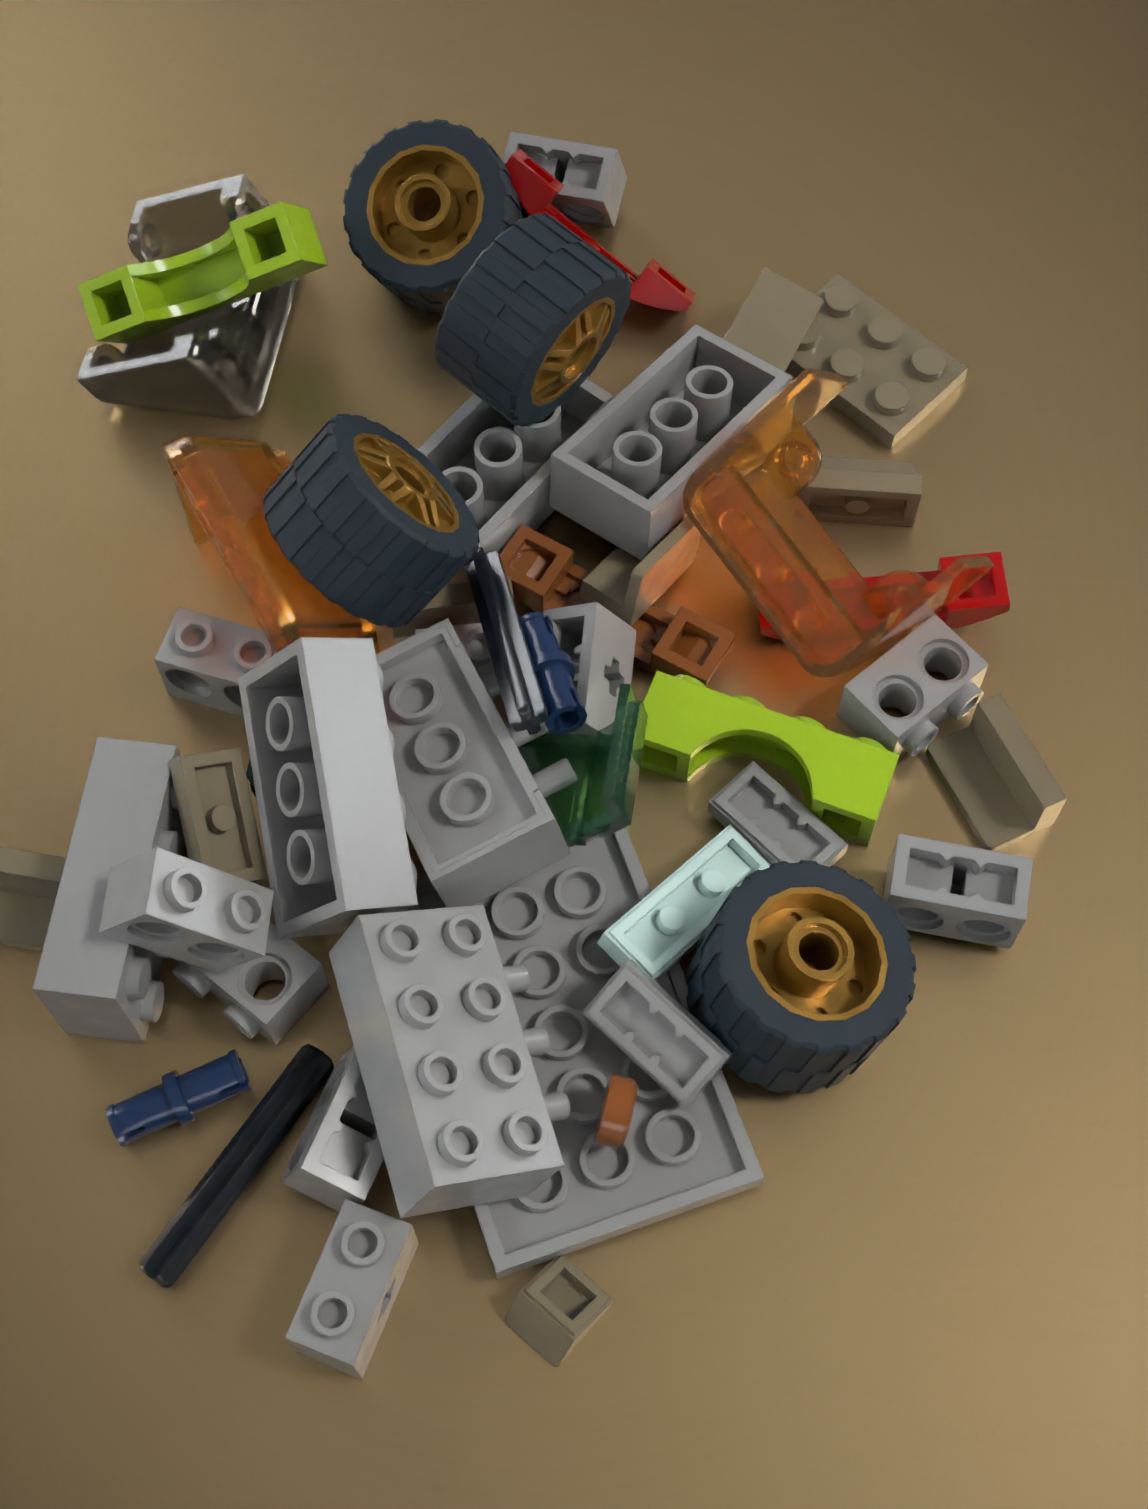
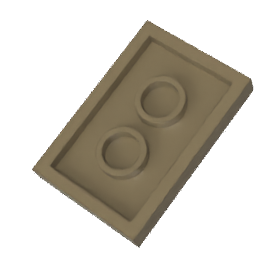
M839 273L814 293L823 299V304L786 369L787 372L890 449L965 381L968 371L966 365Z

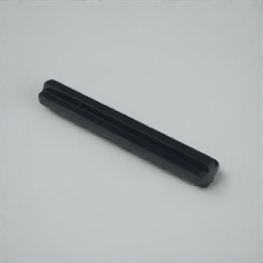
M479 547L477 553L465 565V570L509 725L516 732L527 730L530 735L536 734L541 730L540 724L549 717L501 557L495 550L485 552L483 547Z
M310 1044L300 1048L140 1259L139 1268L147 1277L165 1288L175 1284L331 1075L334 1064L326 1053Z

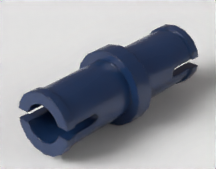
M541 612L525 614L519 619L548 710L549 717L544 721L546 728L549 732L554 729L557 735L572 733L582 727L587 719L584 705L581 704L572 681L576 672L572 660L567 653L561 651L553 631L552 621L548 615L544 617Z
M233 1049L228 1054L179 1075L176 1070L162 1075L161 1084L116 1104L107 1105L106 1114L116 1139H119V1144L124 1148L130 1145L131 1142L177 1121L182 1126L188 1125L197 1120V1112L242 1092H249L252 1090V1085L238 1052Z

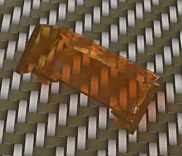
M806 368L690 477L684 489L683 505L689 519L801 666L815 676L833 677L849 672L909 635L931 616L939 613L995 565L987 556L957 558L929 583L916 572L899 570L884 575L871 587L867 584L798 495L814 481L822 463L820 446L805 427V424L849 385L842 374Z
M183 436L162 446L192 539L197 547L211 541L275 654L301 637L373 638L375 654L380 653L375 625L349 614L345 609L324 597L312 584H309L299 574L294 565L283 555L281 548L273 539L268 529V522L265 520L263 511V497L265 492L291 464L282 447L272 450L266 441Z

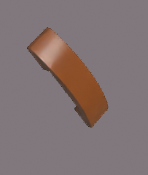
M521 524L500 554L506 576L511 577L513 595L535 612L541 613L548 609L585 604L586 602L578 597L582 580L591 572L573 564L574 551ZM652 605L631 626L637 630L633 666L652 674L660 671L672 676L679 674L688 675L707 686L734 642L736 634L683 606L680 607L674 616Z

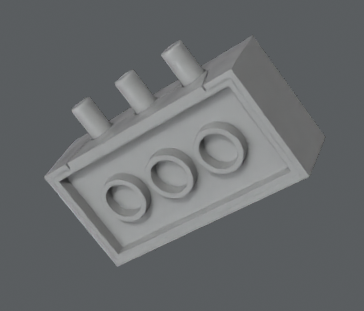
M447 618L376 654L377 663L380 665L383 673L382 695L387 724L393 734L395 743L393 759L398 789L406 806L405 829L432 885L447 908L471 906L570 855L571 852L556 819L544 799L577 781V776L570 762L564 758L531 774L518 747L549 732L545 722L540 724L541 730L532 735L527 730L516 732L510 727L509 723L504 724L492 701V698L501 694L494 669L479 677L449 619Z
M484 905L358 915L329 951V957L400 1218L528 1196L564 1166L551 1122L568 1118L570 1114V1101L563 1092L542 1094L531 1057L544 1055L548 1052L550 1046L549 1035L541 1027L522 1029L511 993L524 992L528 989L530 976L527 968L523 965L502 966Z

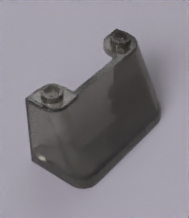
M245 174L137 201L130 221L128 245L132 254L140 263L173 257L216 240L228 231L230 227L229 222L271 205ZM299 277L127 344L124 354L112 344L95 345L88 349L76 380L95 398L105 403L233 420L254 416L263 405Z

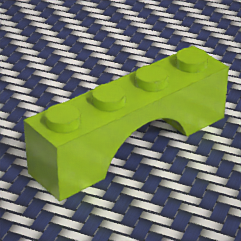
M280 201L229 222L230 227L225 234L197 249L157 261L126 264L77 284L95 340L130 344L328 266L310 210Z
M656 671L629 733L628 762L687 783L708 765L724 759L750 758L763 761L776 767L788 776L799 790L804 806L839 837L868 847L900 755L886 750L882 744L866 737L850 738L827 730L820 722L805 716L790 717L767 709L761 702L749 696L736 695L732 697L706 688L701 681L691 676L682 674L672 676Z

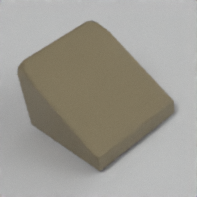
M562 1255L554 1258L519 1291L505 1316V1322L548 1363L557 1367L569 1356L608 1310L614 1299L566 1256Z

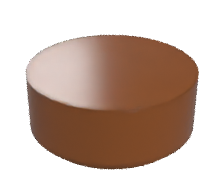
M610 1074L598 1115L594 1143L616 1149L624 1145L637 1096L638 1084L635 1083V1079Z

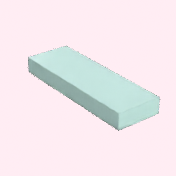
M730 824L602 934L597 944L620 967L625 961L632 959L652 979L657 981L697 945L735 886L739 887L745 877L754 871L769 868L771 863Z

